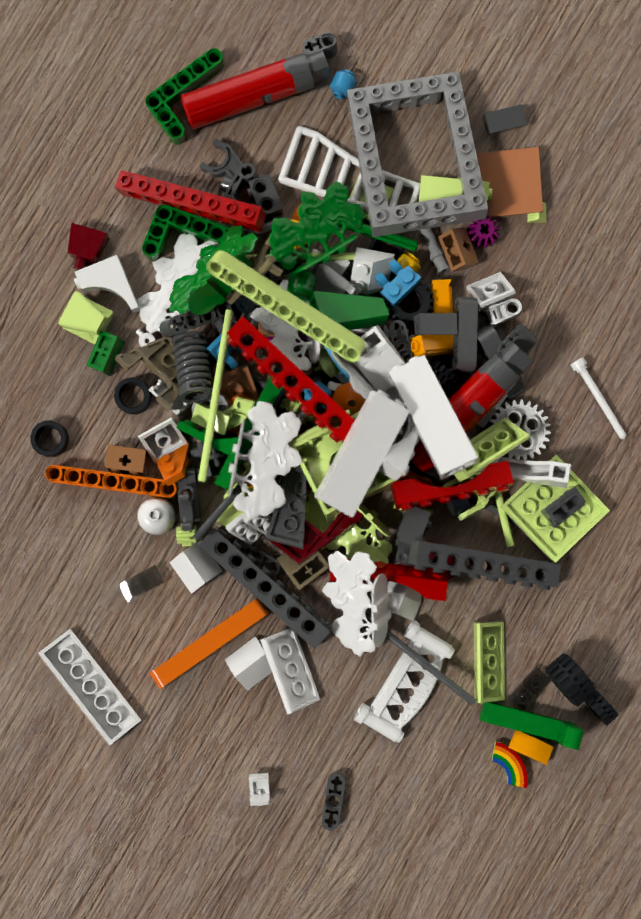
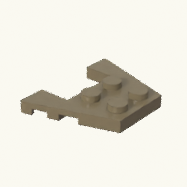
M163 337L147 343L146 346L141 348H134L125 354H118L115 360L126 371L142 360L169 386L156 398L169 412L179 395L172 338Z

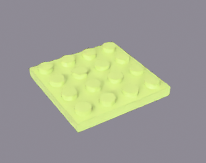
M557 455L549 460L564 463ZM571 469L567 488L526 482L501 506L508 516L553 563H556L610 511ZM576 486L586 503H584L582 508L553 528L540 511L569 489Z

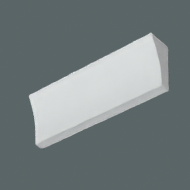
M71 629L38 653L109 746L141 721Z

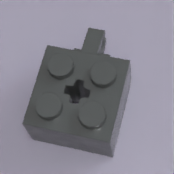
M413 506V509L404 512L392 543L393 549L396 551L395 562L406 566L409 559L411 540L425 541L423 536H425L432 522L429 519L431 512Z

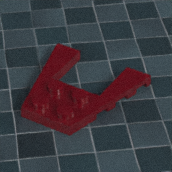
M307 480V496H308V495L311 493L312 488H311V486H310V484H309V482H308V480ZM356 511L352 518L341 512L324 533L305 519L304 550L273 541L270 542L300 565L363 519L364 516Z

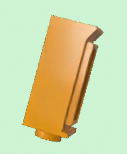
M451 279L432 280L431 291L433 293L432 298H434L432 313H453L452 287L449 286Z
M418 335L410 339L413 357L453 354V335Z

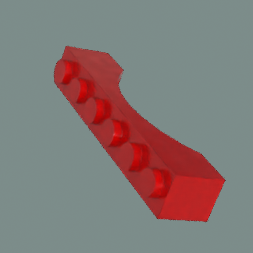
M503 461L489 464L476 478L461 485L434 487L414 479L393 482L391 489L396 509L407 511L417 505L428 507L433 505V502L440 501V504L451 502L454 498L465 500L475 494L486 496L491 491L497 490L498 493L506 492L514 482L509 462Z
M381 561L373 562L376 565V571L370 576V581H375L378 575L385 574L387 581L410 587L426 599L446 601L449 571L445 570V573L433 572V569L427 568L425 571L414 569V566L389 564ZM330 571V583L336 582V577Z

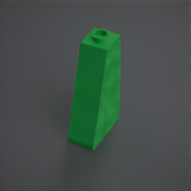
M313 291L309 300L310 306L348 330L384 325L390 314L389 307L385 304L383 298Z

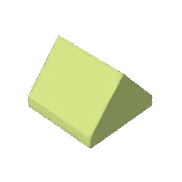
M542 202L543 212L527 214V223L547 222L546 203Z

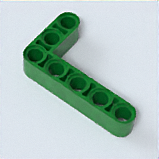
M212 48L146 96L145 103L150 114L174 144L180 145L184 143L187 135L184 126L170 107L181 100L182 94L195 90L223 69L224 60L219 49ZM213 58H219L218 62H211ZM198 69H204L203 73H196ZM183 80H189L188 84H181ZM168 91H174L173 95H166ZM153 102H159L158 106H151ZM169 116L170 119L168 121H162L163 117ZM175 131L182 132L179 136H173Z
M160 205L155 211L142 245V251L147 259L151 261L159 259L171 229L194 235L196 238L204 241L210 240L220 244L222 237L215 238L213 237L214 233L221 231L224 235L230 228L169 205ZM164 212H169L170 215L168 218H161V215ZM183 218L188 220L185 225L178 224L179 220ZM204 225L205 229L203 231H196L197 226ZM156 230H163L161 236H154ZM150 247H156V251L153 254H148L147 251Z
M494 702L483 703L479 717L480 721L556 740L562 746L574 750H580L584 730L574 723Z

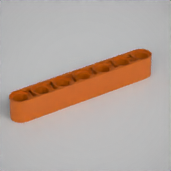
M51 465L45 471L47 480L59 484L163 498H174L178 495L176 483L172 484L174 487L172 494L167 495L165 493L167 484L163 479ZM55 469H58L60 472L57 479L52 477V472ZM73 472L79 474V478L75 482L71 480ZM96 474L98 477V481L95 484H91L89 481L90 476ZM111 477L117 479L114 487H110L108 484ZM134 479L136 486L130 490L127 487V483L129 480ZM149 482L155 484V489L152 492L146 490V485Z
M256 598L149 673L159 689L163 688L270 613L269 610Z

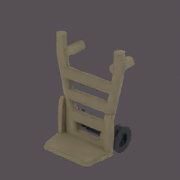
M269 236L256 257L252 256L249 260L251 268L261 275L270 271L279 277L283 270L273 265L276 261L275 257L270 255L264 262L265 256L271 248ZM237 290L235 292L231 291L225 297V301L231 305L236 302L235 306L240 312L249 313L255 307L254 301Z

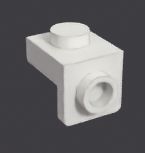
M269 773L249 774L250 805H269Z

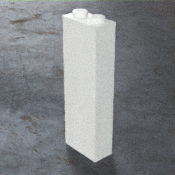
M425 355L421 357L415 356L404 365L394 366L389 371L390 380L401 401L406 404L405 408L410 410L408 415L440 478L443 480L478 463V456Z
M382 390L369 393L314 495L315 498L352 518L410 410L405 408L406 404L396 399L392 401L388 398L389 395Z

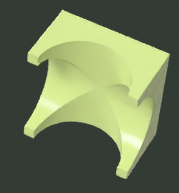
M359 412L353 414L351 417L355 420ZM341 421L331 426L337 428L341 425ZM326 428L291 445V448L298 450L303 463L300 464V467L314 495L342 445L340 441L336 443L329 436L330 432ZM378 471L363 499L379 492L392 491V483L397 482V480L395 481ZM317 499L327 522L334 520L341 513L339 510Z

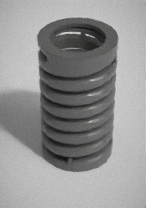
M197 331L183 332L176 335L172 339V344L174 347L173 352L175 354L174 359L176 361L175 366L180 400L186 403H199L211 399L213 383L211 382L209 355L206 349L208 346L206 335ZM204 392H206L205 394H201V395H192V394H191V393H204Z

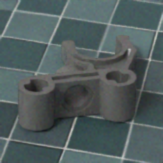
M215 139L213 141L215 148L226 152L225 162L221 166L214 168L202 162L200 168L203 172L212 175L214 178L227 175L220 187V190L225 192L223 197L238 200L245 185H249L248 181L258 178V174L251 163L242 164L229 144Z
M195 466L186 467L185 477L176 482L182 531H193L194 523L201 522ZM186 489H190L192 491V497H190V494L183 495V492Z

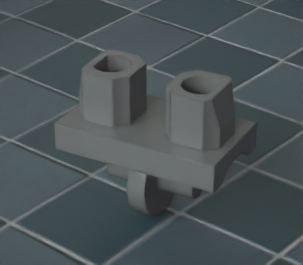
M203 442L198 443L197 447L190 450L193 460L202 458ZM214 447L211 448L207 477L218 475L216 467L221 466L219 459L224 457L223 453L217 454ZM200 466L196 467L197 476H199Z

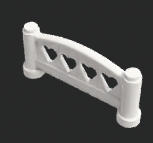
M412 620L404 633V636L410 640L408 646L419 655H433L434 660L431 664L441 671L444 658L450 659L455 649L452 648V645L422 628L419 622ZM403 652L371 706L369 707L362 703L353 720L359 724L364 723L393 742L399 743L404 736L402 728L423 707L433 691L437 678L427 670L422 669L421 665ZM421 671L424 673V677L419 680L418 686H413L406 672ZM396 688H412L414 690V694L409 696L410 700L408 703L402 702ZM386 705H402L404 710L399 713L400 716L397 720H393Z

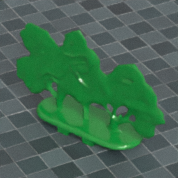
M334 182L326 189L324 200H319L315 193L302 191V205L299 206L297 213L300 221L295 223L287 218H275L273 220L272 233L269 239V244L272 247L270 255L274 256L276 261L282 264L283 268L292 269L296 264V259L299 257L306 258L307 261L297 267L295 273L301 272L313 265L325 263L331 259V255L345 251V245L358 237L357 234L346 238L344 236L346 229H361L363 219L366 216L360 204L347 202L349 198V188L342 185L340 182ZM339 223L342 224L343 227L341 230L338 226ZM334 233L340 237L341 241L328 247L327 240L331 237V234ZM315 241H319L325 250L313 257L309 252L310 246ZM296 245L302 247L305 253L303 251L297 252L294 247ZM293 252V253H295L297 256L293 257V256L291 255V253Z
M235 225L230 227L222 236L218 247L209 245L202 248L199 254L200 259L196 263V268L198 269L196 274L185 275L174 282L173 291L169 298L171 302L169 307L170 313L178 311L180 314H183L190 309L196 315H203L210 312L218 304L221 305L226 300L225 297L231 291L235 292L236 290L211 275L207 270V263L217 251H224L251 268L250 260L244 255L253 251L255 242L258 239L254 233H250L241 237L243 226Z

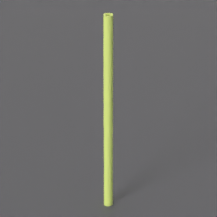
M232 310L225 311L198 476L199 482H206L228 347L226 333L231 329Z

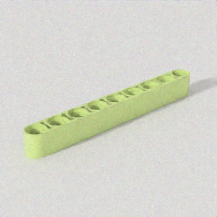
M217 251L207 263V270L211 275L350 362H357L366 347L365 341L227 252Z

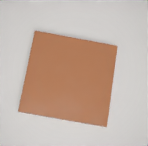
M539 147L477 153L482 181L490 182L489 188H492V198L487 201L488 212L486 218L488 216L501 217L543 212Z

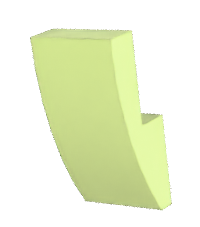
M197 402L191 421L206 428L210 406ZM217 411L214 432L225 435L231 415Z

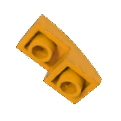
M515 730L508 748L547 765L554 747L528 734Z

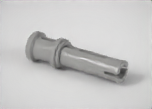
M432 228L421 229L422 236L431 253L430 260L434 262L437 269L436 274L442 275L447 273L451 269Z

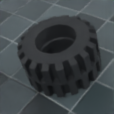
M421 281L409 293L416 296L420 301V309L415 313H406L400 309L398 304L394 307L386 300L385 304L389 307L390 311L389 320H401L408 329L415 327L414 316L419 313H431L433 310L434 298H432V291L428 290L429 286L427 284L423 285V281Z
M564 653L545 668L546 674L555 686L577 707L596 692L595 685L570 656Z

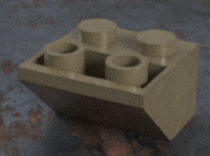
M319 551L300 565L285 553L277 558L298 590L329 568V564Z

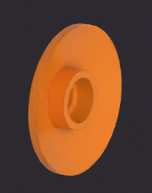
M350 382L340 385L332 396V399L343 410L349 409L351 415L359 412L366 401L361 394L353 390ZM350 400L355 401L353 406L348 405Z

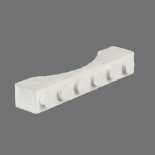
M409 415L407 429L402 440L391 446L378 470L395 481L407 474L410 468L408 463L415 454L413 449L420 440V436Z
M500 457L492 462L508 461L513 480L567 488L571 464L554 461H528ZM486 467L479 470L478 472H483Z

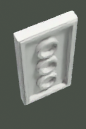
M288 628L261 639L287 714L296 712L321 700L296 632Z

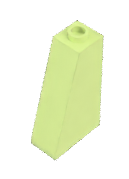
M421 175L419 202L458 196L462 193L460 179ZM482 181L486 201L491 200L492 188H489L490 182Z

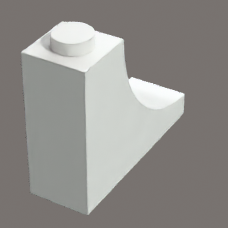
M117 255L75 271L77 277L74 279L75 284L84 293L108 291L123 298L133 313L140 311L121 260Z

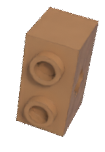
M466 227L453 228L438 237L451 272L466 270L479 263Z
M108 445L105 468L110 469L111 473L121 474V471H128V475L140 476V473L146 474L149 453L144 449ZM127 456L131 460V463H122L123 459H127Z

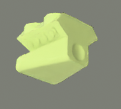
M75 291L58 324L63 329L95 344L100 331H106L113 317V311Z

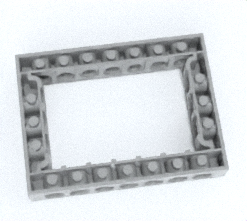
M459 72L347 90V104L372 237L486 219L488 206ZM441 96H443L444 113L447 114L448 130L450 129L451 147L453 146L455 152L454 162L457 163L458 179L461 180L462 193L458 196L388 207L371 113L379 114L381 111L393 109L398 111L399 108L412 106L416 108L418 105L430 103L434 105L439 103Z

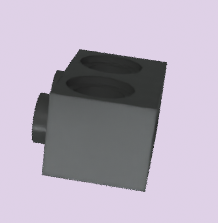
M270 174L248 181L250 188H247L250 200L254 199L256 206L263 207L265 204L273 206L270 210H264L267 214L265 220L283 214V208ZM260 186L266 188L263 193H258L256 189Z

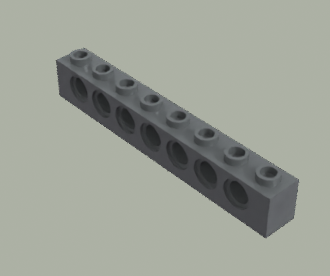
M217 526L213 528L199 546L310 646L316 649L330 633V623L323 617L321 619L315 615L316 611L308 604L305 606L300 601L301 597L297 593L288 591L286 589L287 585L278 578L276 580L271 576L272 571L266 566H260L257 563L258 559L252 553L247 555L243 550V545L237 540L232 541L228 537L229 533L224 528H218ZM220 542L227 544V552L220 551ZM235 555H239L242 558L241 565H236L233 562ZM249 568L256 570L257 576L255 578L248 576L247 570ZM268 581L271 584V590H264L262 582ZM276 595H284L286 602H277ZM297 607L301 614L293 616L290 609ZM307 620L313 621L315 628H306L305 622Z
M411 540L408 564L415 565L414 569L426 571L427 567H432L433 572L445 573V570H451V575L463 576V573H469L470 578L480 579L482 575L487 576L486 580L498 582V578L504 579V583L514 585L516 581H520L521 586L533 587V584H539L538 588L550 590V586L558 587L561 564ZM431 553H433L434 559L432 562H430L429 556ZM449 556H451L452 558L450 564H448L447 562ZM467 559H469L468 567L465 565ZM485 562L487 563L486 570L483 568ZM502 565H504L503 573L501 572ZM521 568V569H522V573H521V575L519 576V569ZM537 571L539 572L538 578H536Z

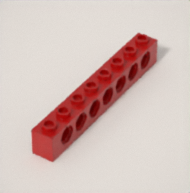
M123 170L120 171L115 188L123 196L157 205H169L201 217L236 226L242 225V228L261 232L267 215L260 206Z
M242 316L226 333L228 337L227 342L235 349L238 346L243 351L242 356L249 362L253 360L258 365L256 369L264 376L268 374L272 378L271 383L278 389L282 387L287 392L285 394L286 397L293 403L297 401L301 405V411L307 416L311 414L316 419L314 422L322 430L326 428L330 432L329 436L336 443L339 441L343 443L355 420ZM245 337H251L254 342L250 346H245L242 340ZM265 350L268 353V357L264 360L257 357L258 351ZM273 364H280L283 370L280 373H274L271 369ZM289 377L296 378L297 385L294 387L288 386L286 379ZM304 390L310 391L312 398L310 400H303L300 395L301 392ZM317 404L325 405L326 412L324 414L316 412L315 406ZM333 417H337L341 421V425L337 428L330 425V419Z

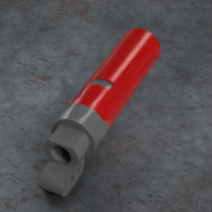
M324 33L307 39L302 44L303 53L182 94V104L191 128L197 129L314 88V83L330 78L327 59L333 58L338 52L336 36L332 33Z
M525 325L517 326L499 344L497 348L498 354L495 352L448 400L466 434L522 379L520 375L534 362L526 353L535 345L537 337ZM420 438L413 449L415 454L411 461L422 471L429 472L434 467V464Z

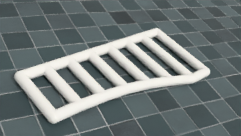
M298 126L291 141L278 182L324 197L326 190L323 189L334 154L336 153L345 159L337 180L342 185L345 183L351 163L359 167L358 158L330 141L320 132ZM305 135L311 137L312 141L299 178L296 181L287 178L301 136ZM320 141L329 149L316 186L306 184L305 180ZM382 170L384 182L386 179L396 183L388 207L397 205L403 186L414 189L409 203L418 202L420 183ZM360 173L352 197L348 198L347 202L360 204L362 209L368 212L366 203L358 201L363 188Z

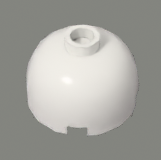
M152 497L140 505L137 519L145 532L161 535L173 528L176 511L170 501L162 497Z

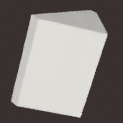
M501 272L466 286L469 296L478 300V313L491 305L512 299L516 294L514 288Z
M172 417L138 436L155 464H157L156 460L160 459L163 455L169 454L188 443L181 430L176 428L178 424Z
M201 540L169 562L191 594L223 572L218 563L199 546L202 542Z
M256 636L225 659L234 677L247 691L272 673L263 646Z

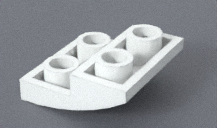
M244 512L225 528L232 535L252 545L261 534H267L272 516L258 515L256 519L248 520Z

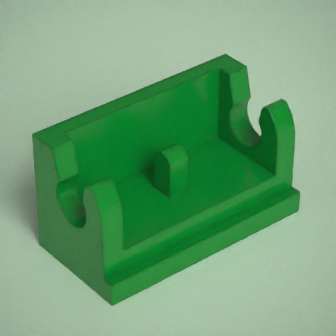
M100 331L86 366L111 376L117 362L115 357L120 354L125 341L115 335Z

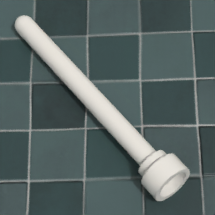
M584 357L570 364L573 371L576 370L577 373L581 374L619 438L625 439L627 435L586 369L588 368L586 366L587 362Z

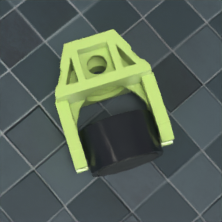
M482 472L475 473L460 483L455 478L444 484L443 487L464 484L476 478ZM491 491L486 496L473 495L477 501L473 508L470 507L468 499L459 500V498H454L451 502L445 503L454 518L458 517L462 521L481 512L496 491Z

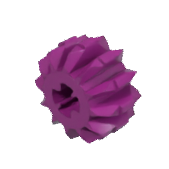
M488 216L486 220L473 221V224L468 226L470 229L468 235L473 236L471 243L478 241L477 247H480L481 243H483L484 247L487 248L488 242L494 245L495 239H498L500 236L497 233L500 231V227L495 226L497 220L491 222V216ZM481 229H486L487 233L485 234L484 232V234H482L480 231Z

